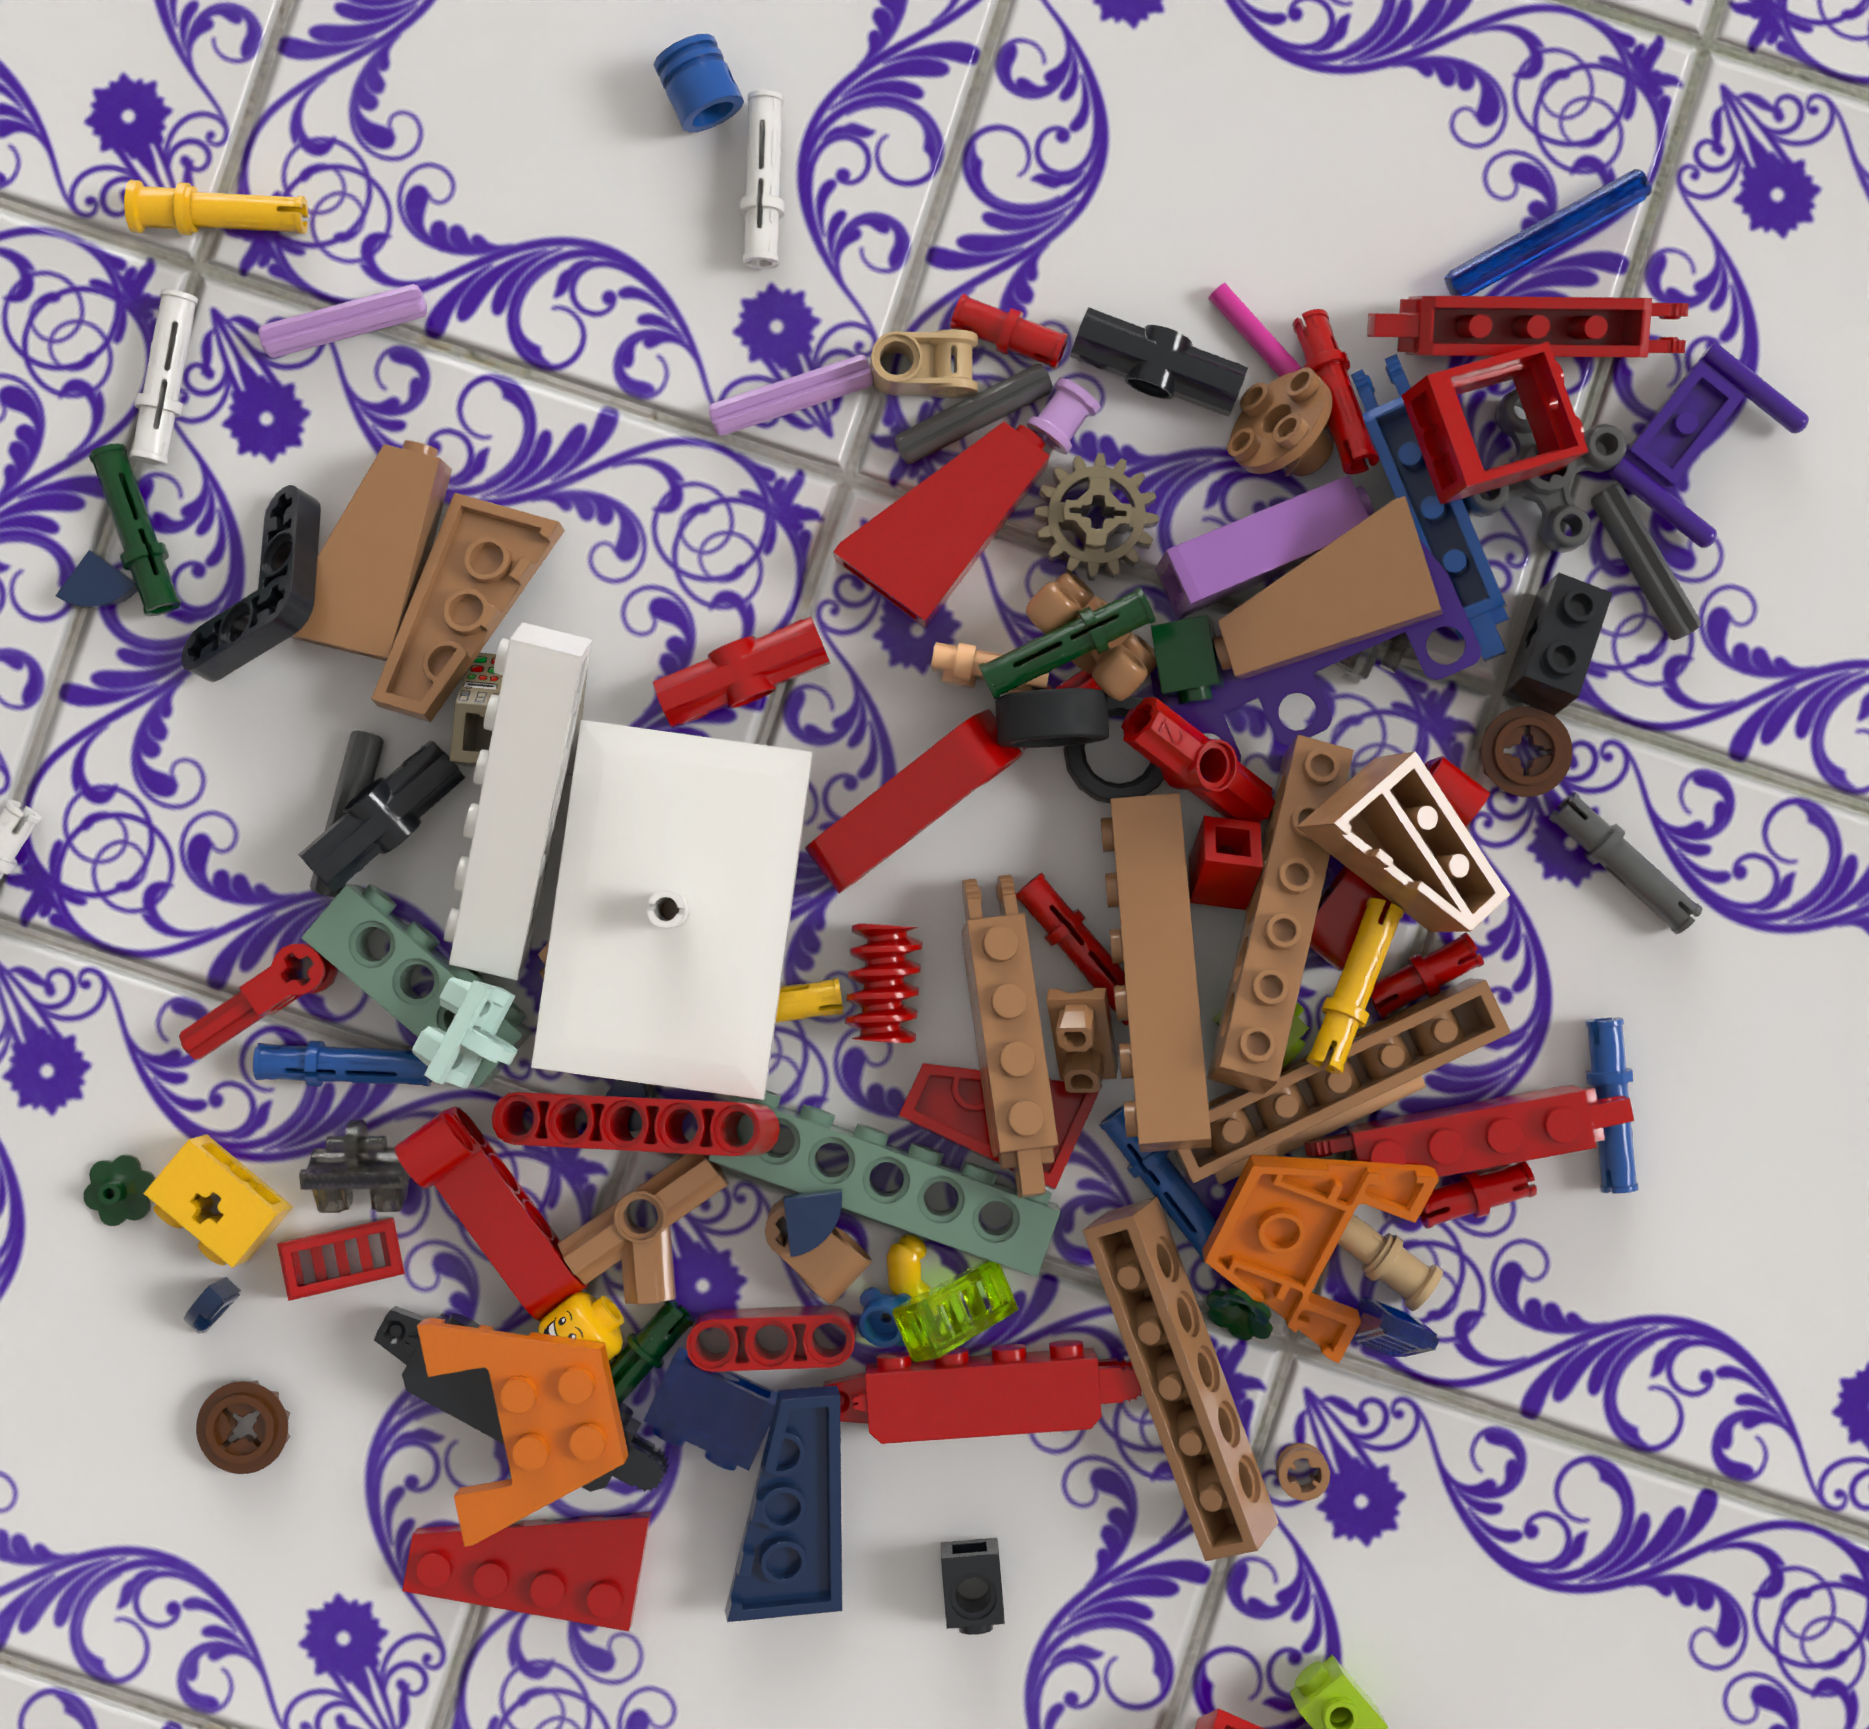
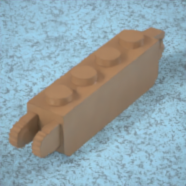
M1011 874L998 876L996 896L1001 916L983 918L981 890L976 879L962 880V895L966 923L962 929V948L993 1158L999 1157L1001 1169H1014L1018 1198L1042 1196L1046 1193L1042 1164L1054 1162L1053 1148L1059 1144L1025 913H1018L1014 881Z

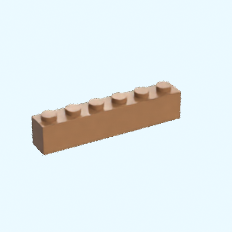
M1180 793L1110 799L1112 817L1101 818L1103 852L1115 851L1116 872L1105 873L1108 908L1119 907L1121 923L1120 929H1110L1112 964L1124 963L1126 984L1114 986L1117 1021L1129 1020L1130 1043L1119 1044L1122 1079L1133 1078L1135 1101L1124 1102L1126 1137H1138L1140 1152L1211 1147V1129Z

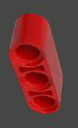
M832 1305L716 1309L708 1311L698 1318L687 1337L686 1349L688 1357L695 1366L710 1372L830 1368L839 1366L848 1360L854 1349L857 1328L855 1320L848 1311L839 1306ZM833 1323L842 1328L845 1332L846 1340L838 1348H824L815 1339L814 1331L821 1324ZM767 1325L778 1326L786 1333L788 1344L781 1350H767L759 1343L757 1331ZM710 1327L723 1330L729 1337L730 1348L721 1353L708 1351L701 1343V1331Z

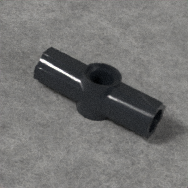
M1089 307L1082 320L1070 354L1071 358L1077 359L1080 362H1085L1098 369L1124 377L1125 382L1130 387L1146 395L1160 399H1171L1175 396L1228 417L1232 412L1248 367L1193 347L1192 341L1188 337L1170 328L1159 325H1147L1143 328Z
M429 740L417 752L408 757L386 779L381 777L361 790L343 809L345 814L298 855L315 875L335 893L379 853L386 854L404 842L421 824L420 817L466 777L462 774L459 767L450 761L447 753L434 741Z

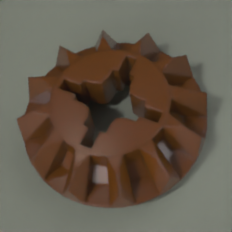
M1531 706L1515 707L1497 716L1485 728L1482 744L1478 750L1484 765L1483 774L1488 776L1498 786L1499 791L1522 798L1542 795L1554 789L1566 776L1573 754L1571 738L1564 724L1555 715ZM1522 735L1528 737L1530 747L1538 748V751H1547V755H1541L1538 758L1529 760L1527 769L1521 767L1520 758L1504 753V749L1520 744Z
M258 1380L250 1382L232 1381L215 1390L203 1403L196 1422V1435L199 1446L212 1464L226 1472L249 1474L260 1471L279 1457L290 1438L288 1434L290 1412L284 1409L283 1404L279 1400V1392L270 1391L260 1385ZM257 1410L260 1414L256 1417L257 1421L252 1427L257 1434L256 1439L252 1435L246 1434L242 1438L238 1437L231 1443L228 1439L234 1434L233 1430L238 1425L237 1420L233 1417L234 1413L244 1417Z

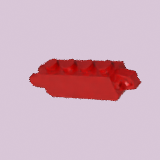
M1411 296L1409 299H1400L1399 314H1368L1367 337H1398L1397 352H1406L1405 355L1497 356L1549 341L1554 357L1648 358V353H1685L1686 340H1679L1678 337H1659L1656 340H1649L1651 317H1659L1666 320H1679L1681 317H1688L1689 303H1652V298Z
M1574 1085L1359 1123L1346 1127L1347 1133L1313 1139L1305 1142L1304 1145L1307 1156L1325 1157L1333 1155V1153L1350 1150L1352 1161L1427 1165L1435 1168L1437 1176L1442 1177L1597 1148L1596 1142L1605 1140L1604 1127L1633 1122L1634 1116L1629 1097L1619 1095L1597 1099L1596 1091L1593 1087L1582 1089Z
M1080 1340L1049 1343V1351L1026 1352V1346L1023 1344H1003L992 1347V1355L969 1356V1351L966 1348H946L935 1351L934 1359L911 1360V1353L909 1352L883 1353L876 1356V1363L866 1364L865 1372L827 1380L823 1384V1386L837 1385L840 1393V1422L868 1424L869 1434L881 1444L1092 1429L1102 1417L1101 1404L1123 1403L1124 1400L1130 1402L1132 1399L1137 1400L1138 1396H1142V1390L1130 1359L1124 1360L1122 1358L1121 1361H1118L1117 1358L1098 1359L1094 1347L1084 1348L1083 1341Z

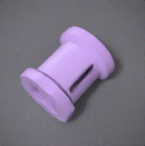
M1060 377L1054 386L1057 390L1055 395L1039 417L1031 416L1026 426L1036 433L1048 447L1067 455L1072 448L1070 440L1088 415L1095 416L1101 406L1081 386L1069 379Z

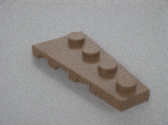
M454 492L371 700L378 707L432 722L565 530L560 522Z

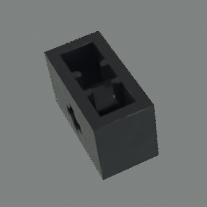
M1558 572L1535 595L1502 695L1555 716L1577 699L1580 695L1613 593Z

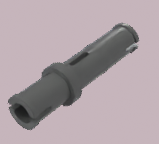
M1576 792L1567 796L1557 806L1560 810L1559 812L1554 810L1551 813L1549 820L1556 823L1585 850L1584 857L1592 865L1600 863L1671 928L1672 932L1675 934L1682 933L1696 921L1690 915L1693 914L1695 917H1698L1703 909L1698 903L1692 901L1623 838L1625 831L1619 825L1614 824L1610 826L1582 801Z

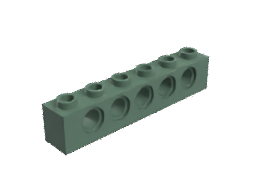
M766 1090L764 1100L731 1095L729 1102L758 1103L766 1105L774 1111L779 1123L786 1125L793 1132L795 1139L794 1147L786 1153H775L769 1150L765 1154L757 1156L710 1155L709 1161L799 1193L842 1188L841 1208L1038 1277L1061 1212L1058 1204L1049 1201L1052 1192L1046 1190V1193L1042 1196L1018 1198L1017 1190L995 1182L998 1173L988 1168L965 1162L963 1170L941 1163L944 1154L932 1148L911 1143L909 1151L887 1144L890 1135L876 1128L857 1123L853 1132L833 1124L834 1114L803 1104L801 1112L780 1106L781 1096L769 1090ZM746 1114L741 1117L737 1125V1136L743 1144H747L750 1141L754 1132L753 1122ZM827 1143L840 1144L848 1152V1166L844 1170L835 1173L824 1170L817 1160L818 1149ZM883 1162L897 1165L904 1176L900 1187L889 1192L876 1188L870 1176L872 1169L876 1165ZM947 1182L956 1189L958 1198L951 1208L938 1211L926 1203L924 1194L933 1183ZM992 1201L1003 1202L1012 1211L1009 1223L998 1230L988 1229L979 1221L981 1209Z

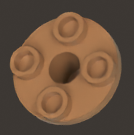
M1308 367L1283 375L1268 385L1264 382L1252 385L1241 397L1240 408L1242 412L1231 432L1230 441L1227 445L1228 454L1242 468L1254 474H1266L1286 467V477L1292 474L1306 476L1316 472L1328 461L1334 448V439L1327 430V421L1331 413L1333 401L1330 388Z

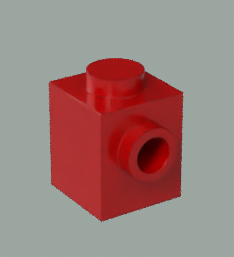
M1204 815L1189 856L1190 903L1240 910L1247 909L1263 868L1261 823Z

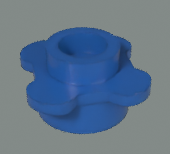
M875 1287L865 1289L860 1296V1303L864 1307L857 1326L860 1335L871 1344L879 1347L907 1345L913 1337V1330L909 1326L910 1315L916 1309L913 1298L905 1293H900L897 1296L882 1294ZM882 1314H889L891 1316V1320L885 1319L882 1316Z

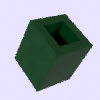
M1208 615L1151 626L1162 694L1168 698L1177 697L1179 705L1197 704L1212 700L1211 690L1224 688L1221 664L1213 640L1216 637L1214 621Z

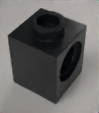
M988 1538L941 1542L946 1628H959V1632L962 1634L977 1635L993 1630V1625L1005 1624L998 1539ZM968 1578L981 1579L989 1587L987 1592L977 1599L963 1597L957 1588L962 1581Z

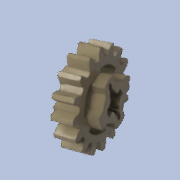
M1104 453L1097 454L1091 467H1086L1080 455L1074 457L1072 462L1073 473L1068 474L1060 467L1054 469L1052 476L1058 486L1054 488L1042 485L1039 496L1048 502L1049 506L1036 507L1034 510V519L1047 522V526L1037 532V541L1047 542L1052 540L1054 544L1047 556L1049 561L1057 560L1063 555L1068 559L1066 572L1073 573L1078 565L1085 566L1087 578L1091 581H1094L1099 567H1105L1111 578H1114L1120 572V560L1123 559L1132 567L1137 565L1140 558L1134 547L1149 549L1154 540L1143 529L1155 527L1159 522L1158 515L1145 511V508L1154 503L1156 499L1155 492L1141 494L1138 490L1145 475L1140 472L1129 479L1124 475L1127 460L1122 458L1113 469L1106 467ZM1087 482L1086 492L1077 500L1061 502L1063 497L1072 488ZM1110 485L1119 489L1126 496L1130 504L1120 503L1110 491ZM1090 506H1099L1101 516L1109 518L1104 520L1101 529L1091 528V519L1081 517L1088 514ZM1061 530L1072 531L1083 543L1082 550L1073 546L1065 538ZM1126 532H1131L1128 539L1121 546L1105 553L1106 541L1115 533L1125 534Z

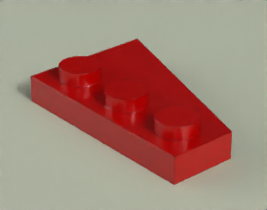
M923 1063L898 1117L1000 1165L999 1157L993 1158L990 1147L980 1070ZM1049 1078L1059 1145L1053 1148L1054 1162L1042 1165L1045 1187L1055 1190L1099 1091L1093 1093H1070L1066 1091L1064 1081L1051 1080Z

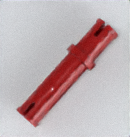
M1313 309L1304 312L1302 317L1307 327H1304L1302 319L1298 317L1294 320L1292 326L1306 361L1303 368H1311L1331 390L1333 401L1327 423L1342 462L1343 472L1350 475L1366 472L1369 470L1365 458H1368L1371 466H1375L1379 462V455L1375 450L1365 425L1362 411L1348 375V370L1350 369L1347 353L1345 351L1341 352L1337 345L1328 313L1323 309Z
M1039 873L1016 893V899L1025 906L1047 932L1044 938L1051 947L1057 944L1094 988H1106L1109 1006L1116 1013L1114 986L1126 985L1124 970L1119 964H1112V956L1083 924L1082 921L1086 917L1079 909L1072 911L1048 883L1043 873ZM1129 1020L1121 1021L1125 1026L1129 1025Z

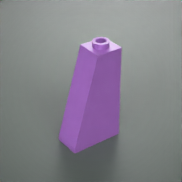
M1347 475L1169 548L1158 562L1155 571L1179 620L1297 567L1374 514V509L1365 489L1362 486L1355 488L1350 475Z

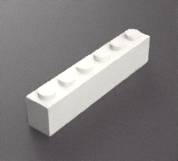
M522 622L510 640L502 638L495 658L494 673L503 675L500 694L491 695L484 718V729L492 731L489 750L482 749L480 751L473 778V783L482 785L479 804L472 803L470 805L463 832L464 837L472 839L469 857H461L454 879V890L462 891L459 909L454 907L451 909L444 934V941L453 943L449 961L450 965L518 980L526 964L542 894L592 639Z

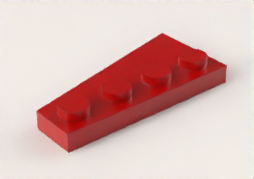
M652 1511L631 1513L630 1516L605 1518L604 1515L580 1516L577 1520L546 1522V1519L523 1520L521 1524H512L486 1539L466 1547L464 1546L460 1525L417 1528L412 1534L402 1591L629 1632L634 1616Z

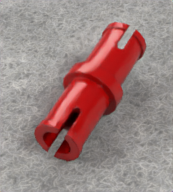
M964 293L959 298L955 307L950 329L967 330L976 333L979 339L995 344L996 351L1008 355L1010 351L1046 364L1055 370L1062 359L1069 338L1067 333H1060L1024 319L1023 312L1011 308L1009 312L972 299Z
M1465 932L1459 938L1423 957L1416 953L1407 958L1408 965L1376 981L1370 996L1373 999L1371 1003L1383 1019L1389 1013L1425 994L1429 998L1436 996L1440 993V986L1476 967L1483 966V958L1481 954L1475 953L1478 948L1469 934Z
M1526 1161L1478 1175L1475 1171L1464 1173L1461 1175V1181L1435 1188L1419 1218L1423 1226L1429 1229L1434 1225L1473 1214L1475 1218L1487 1216L1490 1213V1208L1522 1198L1536 1196L1537 1186L1535 1184L1528 1185L1527 1183L1535 1181L1534 1175Z

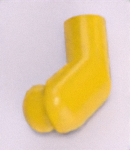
M905 1234L900 1237L898 1243L891 1244L886 1255L888 1286L896 1296L900 1293L911 1296L916 1304L915 1312L925 1321H928L941 1307L945 1299L921 1279L920 1260L927 1254L925 1243L913 1234Z

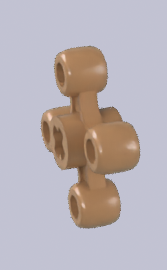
M1065 572L1054 582L1045 584L1031 598L1026 606V614L1038 629L1047 634L1080 618L1079 611L1087 607L1094 611L1108 603L1096 597L1086 583L1075 574ZM1132 632L1109 642V649L1100 654L1095 649L1072 660L1084 672L1092 674L1097 685L1107 695L1117 701L1129 698L1157 667L1155 650L1144 639Z

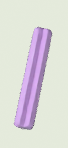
M411 284L264 324L258 329L259 339L264 352L269 357L275 358L423 318L427 315V304L423 292L418 285Z
M857 355L712 403L709 406V415L717 434L726 435L868 388L873 384L871 368L865 355Z

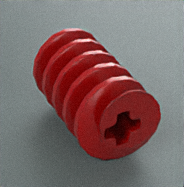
M866 923L852 925V933L867 939V944L850 948V956L865 962V967L848 971L849 979L864 985L863 990L847 994L846 998L847 1002L862 1008V1013L845 1017L846 1025L860 1031V1036L852 1039L890 1043H912L916 1041V1033L901 1027V1023L917 1019L918 1011L902 1004V1000L919 995V987L904 981V977L920 973L921 971L920 964L905 958L906 954L922 949V941L907 935V931L919 927Z

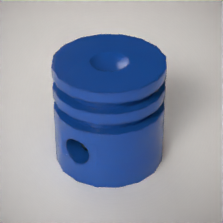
M696 34L673 43L656 57L653 64L655 71L660 76L661 84L666 89V94L683 131L692 133L711 129L733 117L744 104L740 90L731 75L727 63L724 61L723 54L718 48L714 36L710 34Z

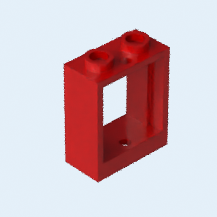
M1549 341L1428 374L1401 395L1440 505L1558 471L1589 452L1584 440L1582 422L1575 415L1564 385L1563 370L1554 358ZM1513 380L1540 455L1484 470L1457 395Z

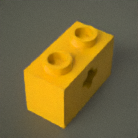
M207 1134L188 1139L143 1193L156 1204L153 1207L154 1212L164 1222L178 1229L184 1227L200 1241L197 1246L208 1259L222 1266L228 1264L231 1268L250 1260L293 1208L289 1202ZM215 1194L221 1198L217 1206L221 1213L218 1215H214L210 1210L215 1203L210 1196Z

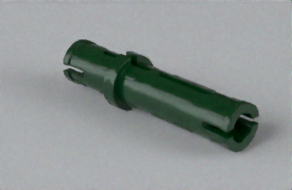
M117 443L96 448L90 452L89 459L94 465L108 510L124 550L120 555V560L124 569L131 570L144 607V614L146 616H158L172 612L180 607L181 601L177 597L165 560L169 558L166 545L158 542L143 496L127 456L126 446Z
M1138 587L1134 589L1135 591L1094 611L1087 607L1078 612L1080 618L1039 638L1033 639L994 660L978 665L994 699L1095 649L1100 654L1109 649V642L1148 623L1156 622L1154 613L1142 589Z

